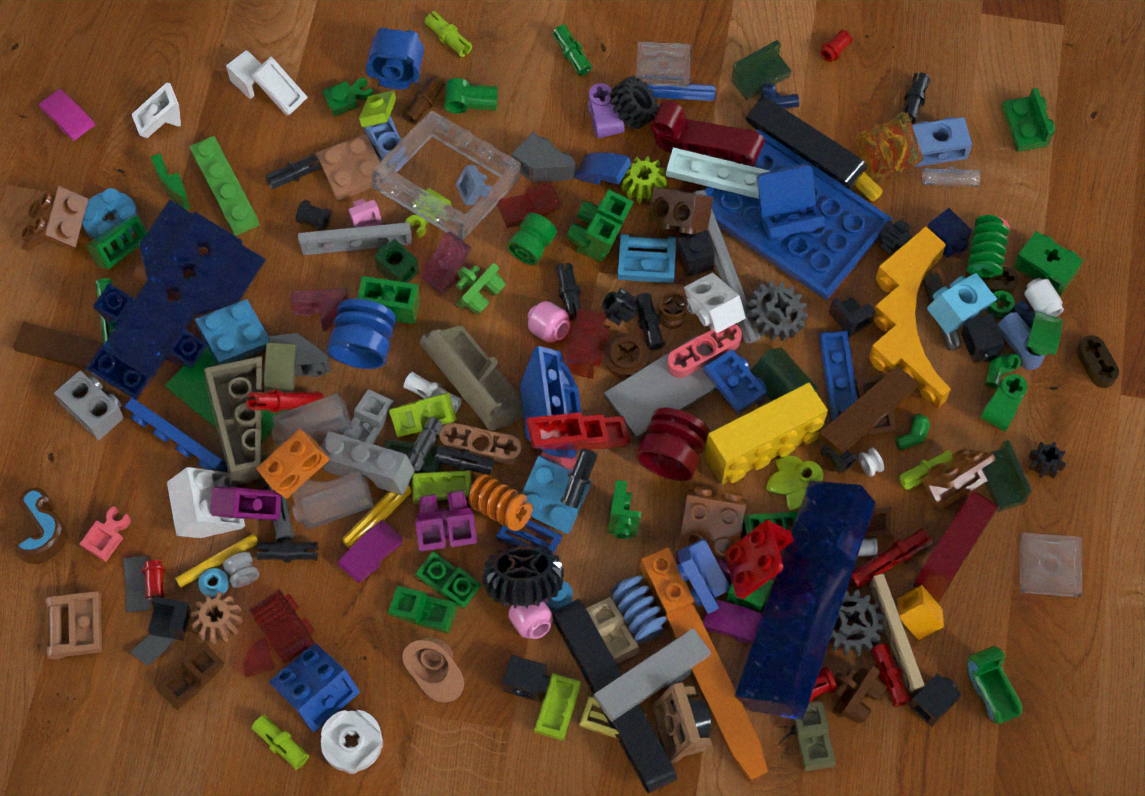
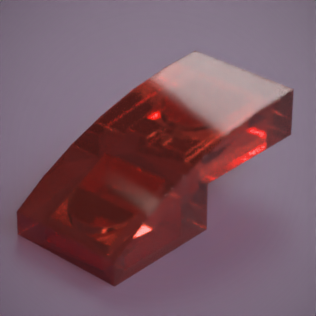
M552 183L526 188L523 195L501 199L497 207L506 227L510 228L520 225L528 213L546 216L560 209L561 202Z

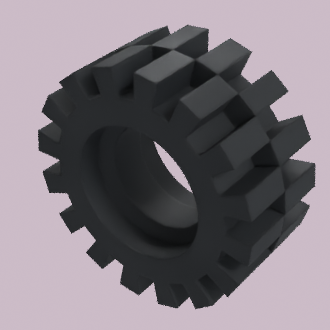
M635 76L627 77L612 88L609 97L612 98L610 100L611 105H615L613 111L619 113L618 118L620 121L624 119L626 126L630 125L632 129H640L654 119L659 104L655 103L658 99L653 97L654 91L652 88L649 90L647 88L648 84L646 82L642 83V79L639 77L636 79Z

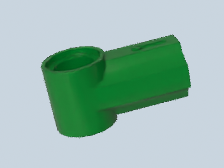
M452 78L447 81L444 108L448 112L461 114L465 113L468 109L497 111L498 86L472 85L462 78Z

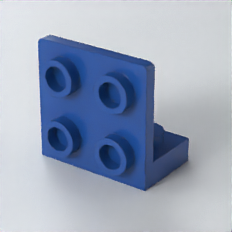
M317 643L304 650L300 656L270 680L272 687L295 708L305 724L313 732L360 693V690L346 670Z

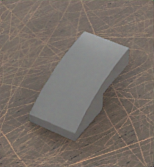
M368 389L354 410V418L343 435L373 444L390 413L389 410L392 408L394 401Z

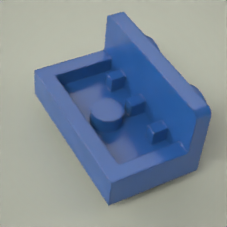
M700 539L678 551L681 564L677 565V569L684 582L690 580L694 589L690 590L697 606L704 605L709 614L719 609L716 597L729 591L730 584L706 540Z

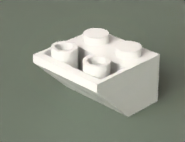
M187 467L167 481L176 536L204 538L245 527L244 519L212 516L210 513L212 489L214 486L238 488L237 485L231 486L228 472Z

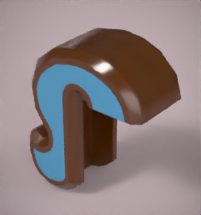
M29 488L22 493L19 504L39 533L16 546L14 551L26 563L39 564L53 558L64 547L67 533L61 519L55 512L51 511L55 507L47 493L40 488Z

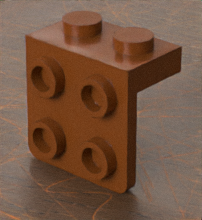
M58 185L51 191L46 192L38 200H34L28 210V215L30 216L29 223L21 235V239L24 240L22 249L29 251L45 240L70 251L76 248L88 198Z
M964 448L952 454V459L945 464L940 463L931 467L928 470L929 474L920 480L935 509H944L988 481L982 468L995 460L993 453Z
M695 486L694 490L688 489L678 549L681 550L700 539H705L715 558L726 559L724 552L740 540L746 499L741 498V494L731 491H724V494L721 495L712 493V489L702 486Z

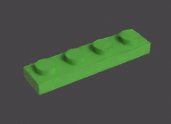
M215 136L189 146L234 236L259 226V220Z

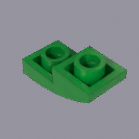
M1036 311L1032 320L1027 347H1031V351L1039 355L1047 356L1048 353L1056 355L1063 327V319Z
M434 551L414 575L432 590L447 600L455 602L463 609L482 586L481 583L460 567L456 569Z

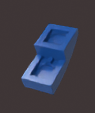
M613 153L587 154L574 177L575 179L599 185L601 180L619 184L631 165V161L628 156Z

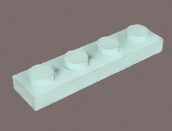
M673 148L666 176L759 199L757 177L761 173L770 171Z

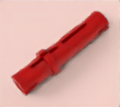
M272 389L268 392H250L248 397L256 399H246L249 410H268L271 413H278L282 410H319L323 405L315 403H324V396L319 391L281 392L278 389Z
M921 528L906 539L893 542L891 548L855 570L848 572L847 576L854 588L858 590L870 582L873 576L885 573L902 561L904 563L910 561L912 555L932 545V540L929 534Z

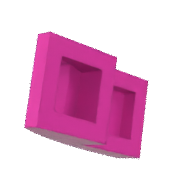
M61 89L39 104L43 113L56 122L60 130L73 141L95 126L92 119Z

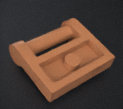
M98 591L46 598V609L49 610L50 646L47 647L48 659H62L65 656L102 652L101 595ZM68 607L69 644H62L61 610Z

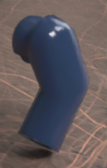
M766 83L762 86L761 96L767 97L782 108L799 107L798 94L782 96L776 92L774 84Z

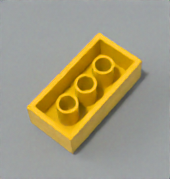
M807 383L708 433L704 458L721 485L728 481L731 483L737 482L746 475V472L754 468L760 470L767 466L771 459L779 455L780 457H785L791 454L796 446L802 443L808 445L816 441L824 425L828 410L811 384Z

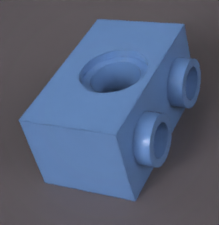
M948 117L935 122L921 121L911 125L910 133H913L914 141H916L915 154L912 155L915 167L968 159L972 142L964 117Z

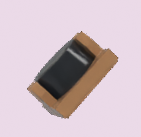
M683 682L673 684L651 705L663 748L671 763L678 762L684 756L706 751V747L712 746L709 738L711 732L709 710L704 700L696 695L694 687H684Z

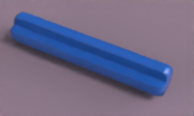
M646 82L648 84L647 88L649 90L652 88L654 91L653 97L706 101H713L715 99L716 89L714 85Z

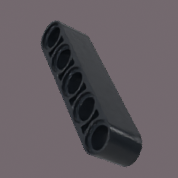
M761 96L745 117V120L756 130L760 129L848 189L852 188L867 169L866 163L857 155L767 97Z

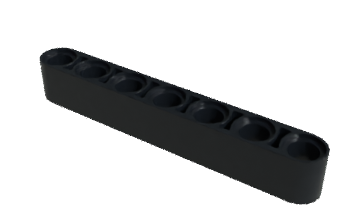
M579 598L551 611L553 621L593 695L622 676L613 656ZM639 704L612 722L602 710L610 727L617 730L616 738L648 794L677 780L675 769Z

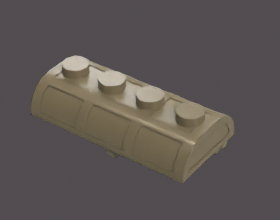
M462 325L444 330H432L430 333L422 336L420 346L427 352L432 361L436 363L489 430L509 426L523 416L521 396L496 367L498 360L495 357L489 358Z

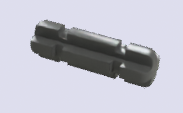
M434 417L427 419L424 425L425 430L421 431L412 448V453L408 455V459L415 471L421 469L424 463L423 458L428 456L436 441V435H439L443 427L439 419Z

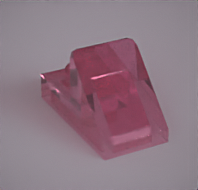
M452 231L446 232L421 278L440 294L445 293L459 279L457 271L461 267L470 268L465 259L472 248Z
M348 288L291 292V304L294 314L312 316L315 313H320L323 332L334 323L339 303L350 299Z

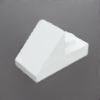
M165 83L132 113L140 136L148 138L165 122L181 126L179 104L170 83Z

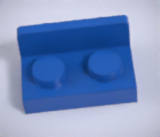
M732 349L706 365L704 372L739 415L756 403L759 406L765 403L767 388L759 377L755 378L750 372L746 359L741 355L738 356Z

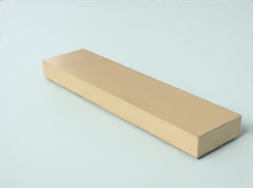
M884 573L873 576L869 589L874 603L880 605L877 610L878 614H884L882 625L885 626L884 630L897 666L902 669L903 675L901 677L910 697L916 696L925 685Z

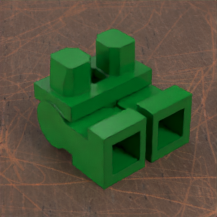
M609 189L598 206L583 201L576 217L589 223V225L585 228L573 222L566 239L578 245L576 252L585 254L594 260L603 261L606 254L609 253L634 201Z

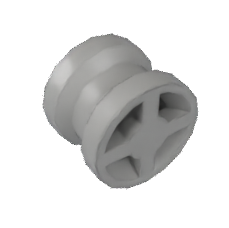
M249 552L235 554L223 563L225 571L231 575L230 583L234 588L249 585L259 577L257 568L251 564L253 559Z

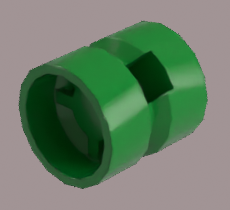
M528 213L519 225V231H516L506 244L507 249L519 261L531 266L536 265L544 254V247H548L557 235V229L545 217L536 213Z

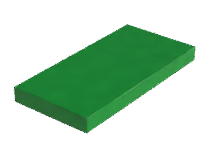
M204 345L165 384V387L217 430L206 388L204 368L218 365L209 349ZM262 410L261 444L289 417L286 410L278 413Z

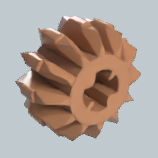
M218 591L215 599H212L209 594H206V602L204 604L199 601L195 603L199 611L191 612L190 617L195 621L191 625L194 632H199L198 636L203 641L209 637L210 642L216 644L218 638L221 637L224 642H228L227 634L230 632L237 635L238 629L235 625L243 623L242 617L238 615L242 611L239 604H234L235 600L230 595L224 599L223 594ZM221 614V619L217 617L218 621L212 622V617L216 619L215 615Z

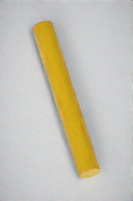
M255 534L247 536L177 576L175 579L180 588L200 578L206 570L221 566L229 557L245 552L257 545L258 540Z

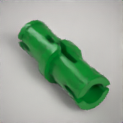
M563 24L556 27L552 35L560 45L564 58L571 62L578 76L588 74L593 66L582 51L581 43L575 40L567 25Z

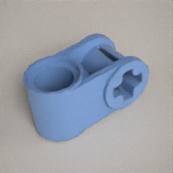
M391 116L385 123L363 127L365 134H367L377 155L385 166L395 167L403 162L402 140Z

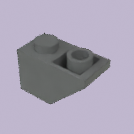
M534 132L512 153V168L533 183L572 180L574 178L575 162L573 158L566 152H560L553 147V144L547 138L540 137Z
M298 333L269 336V343L296 344L295 378L307 375L310 377H320L325 373H332L329 356Z

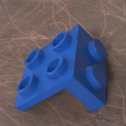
M809 164L797 165L758 175L757 184L762 226L771 238H786L793 233H808L815 231L816 228L825 227L824 215L816 206L813 169Z

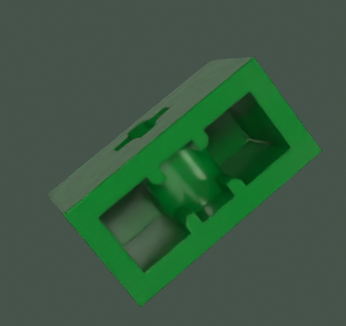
M1035 231L1019 252L1013 268L1032 280L1037 278L1042 280L1049 279L1059 297H1061L1078 274L1084 260L1074 251L1065 249L1055 243L1051 237Z
M362 276L357 299L370 300L389 308L395 314L396 322L415 324L420 304L418 284Z

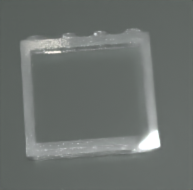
M431 110L373 169L372 187L462 242L519 181L521 163L513 159L512 156L496 149L490 143L474 136L468 130L452 123L446 117L444 118ZM431 137L500 177L492 186L488 196L482 197L466 215L397 174Z

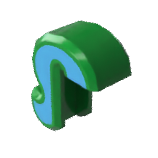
M994 645L971 654L967 661V671L974 690L986 706L985 712L992 723L999 725L1021 716L1023 708L1019 697L1001 666L1004 664L1006 655L1001 648Z

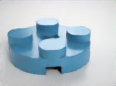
M110 188L95 195L87 202L82 224L88 236L94 239L134 214L138 215L135 203L129 196ZM107 214H115L114 221L111 222L109 219L103 221ZM130 227L128 230L132 235L134 230ZM121 234L120 238L122 241H125L123 234Z

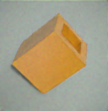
M923 585L897 598L899 617L918 640L944 627L943 610Z

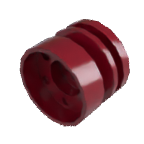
M669 407L658 408L653 412L651 422L647 426L648 434L642 438L636 453V459L643 467L656 475L675 481H689L694 476L700 460L698 455L703 453L708 433L711 431L700 419L687 412Z

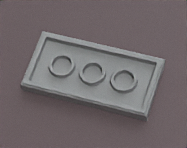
M701 344L696 348L697 352L703 356L712 353L705 344ZM669 352L604 392V397L618 416H624L626 427L633 437L638 440L648 434L647 426L651 422L654 410L669 407L684 411L718 390L704 372L705 366L686 377H674L667 369L668 356L671 353ZM676 359L675 366L680 364L682 367H685L686 360L681 362L679 359Z

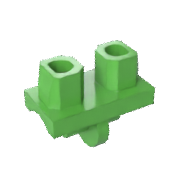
M493 263L478 279L476 277L480 272L478 266L474 265L470 270L461 267L457 271L461 280L456 286L460 290H463L467 285L471 288L461 297L456 305L461 310L466 306L478 315L490 303L479 293L480 289L485 287L495 297L506 285L501 276L496 273L500 268Z

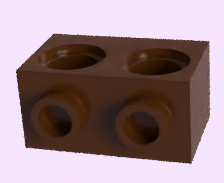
M653 187L648 220L659 222L658 227L675 230V226H679V232L695 234L697 229L708 230L713 197L676 189Z

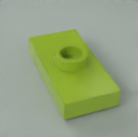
M393 90L368 96L359 117L362 127L388 121L396 101Z
M471 470L413 473L412 475L413 504H420V496L436 494L437 503L449 502L447 492L463 490L466 501H469V494L472 488Z
M552 673L534 733L564 741L580 691L581 681Z

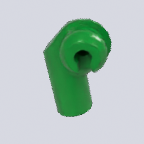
M1013 353L1004 354L993 359L989 365L985 386L997 389L1001 376L1014 371L1020 366V357Z
M920 413L912 416L910 432L895 437V443L899 451L922 444L925 441L930 429L928 417Z

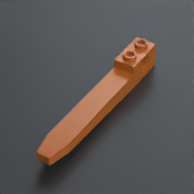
M669 547L642 558L639 569L644 576L646 584L650 587L652 596L656 598V605L661 607V615L667 618L665 624L673 640L675 641L691 629H694L711 651V655L691 668L692 672L690 675L707 705L730 756L749 781L766 775L768 770L760 740L694 606V599L677 569V563Z

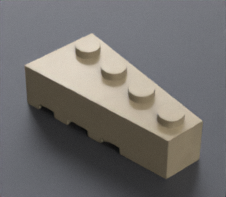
M262 356L204 368L206 388L231 486L261 480V474L256 468L261 464L262 410H249L246 399H256L248 397L250 392H262Z

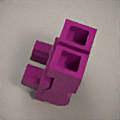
M463 490L447 492L449 507L440 509L437 507L436 494L420 496V511L417 512V520H415L419 551L446 548L445 540H450L451 547L477 543L474 513L470 509V504L467 505Z

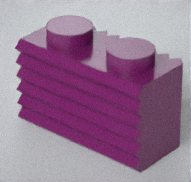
M214 486L212 489L210 513L212 516L277 521L280 516L281 495L272 490Z

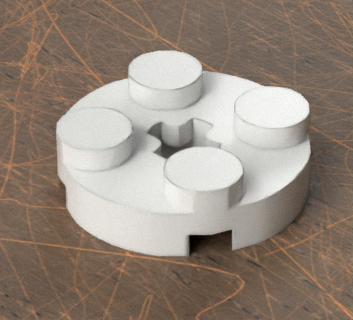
M339 711L332 715L322 728V753L327 762L337 770L345 771L349 774L357 773L371 766L380 755L381 748L383 747L380 727L377 721L365 711ZM348 734L352 737L356 734L359 735L357 739L358 745L356 747H345L346 740L344 737Z

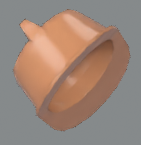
M426 636L422 640L410 642L405 647L402 655L403 663L408 672L430 698L438 702L448 703L456 700L462 694L464 678L460 669L453 661V651L446 642L438 638Z

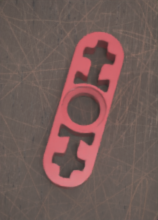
M734 324L717 334L711 329L673 350L668 356L667 369L669 373L678 378L686 377L710 364L728 351L737 349L742 337L740 327ZM724 333H727L729 336L733 334V341L729 338L722 340ZM701 344H707L712 348L713 352L710 355L703 356L697 352L696 348ZM676 359H679L681 362L686 360L685 367H682L680 364L675 366Z

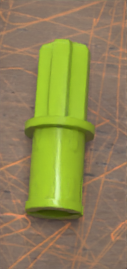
M947 450L928 461L922 460L920 465L900 474V484L905 490L921 484L920 479L929 474L928 470L937 464H945L950 461L952 453Z

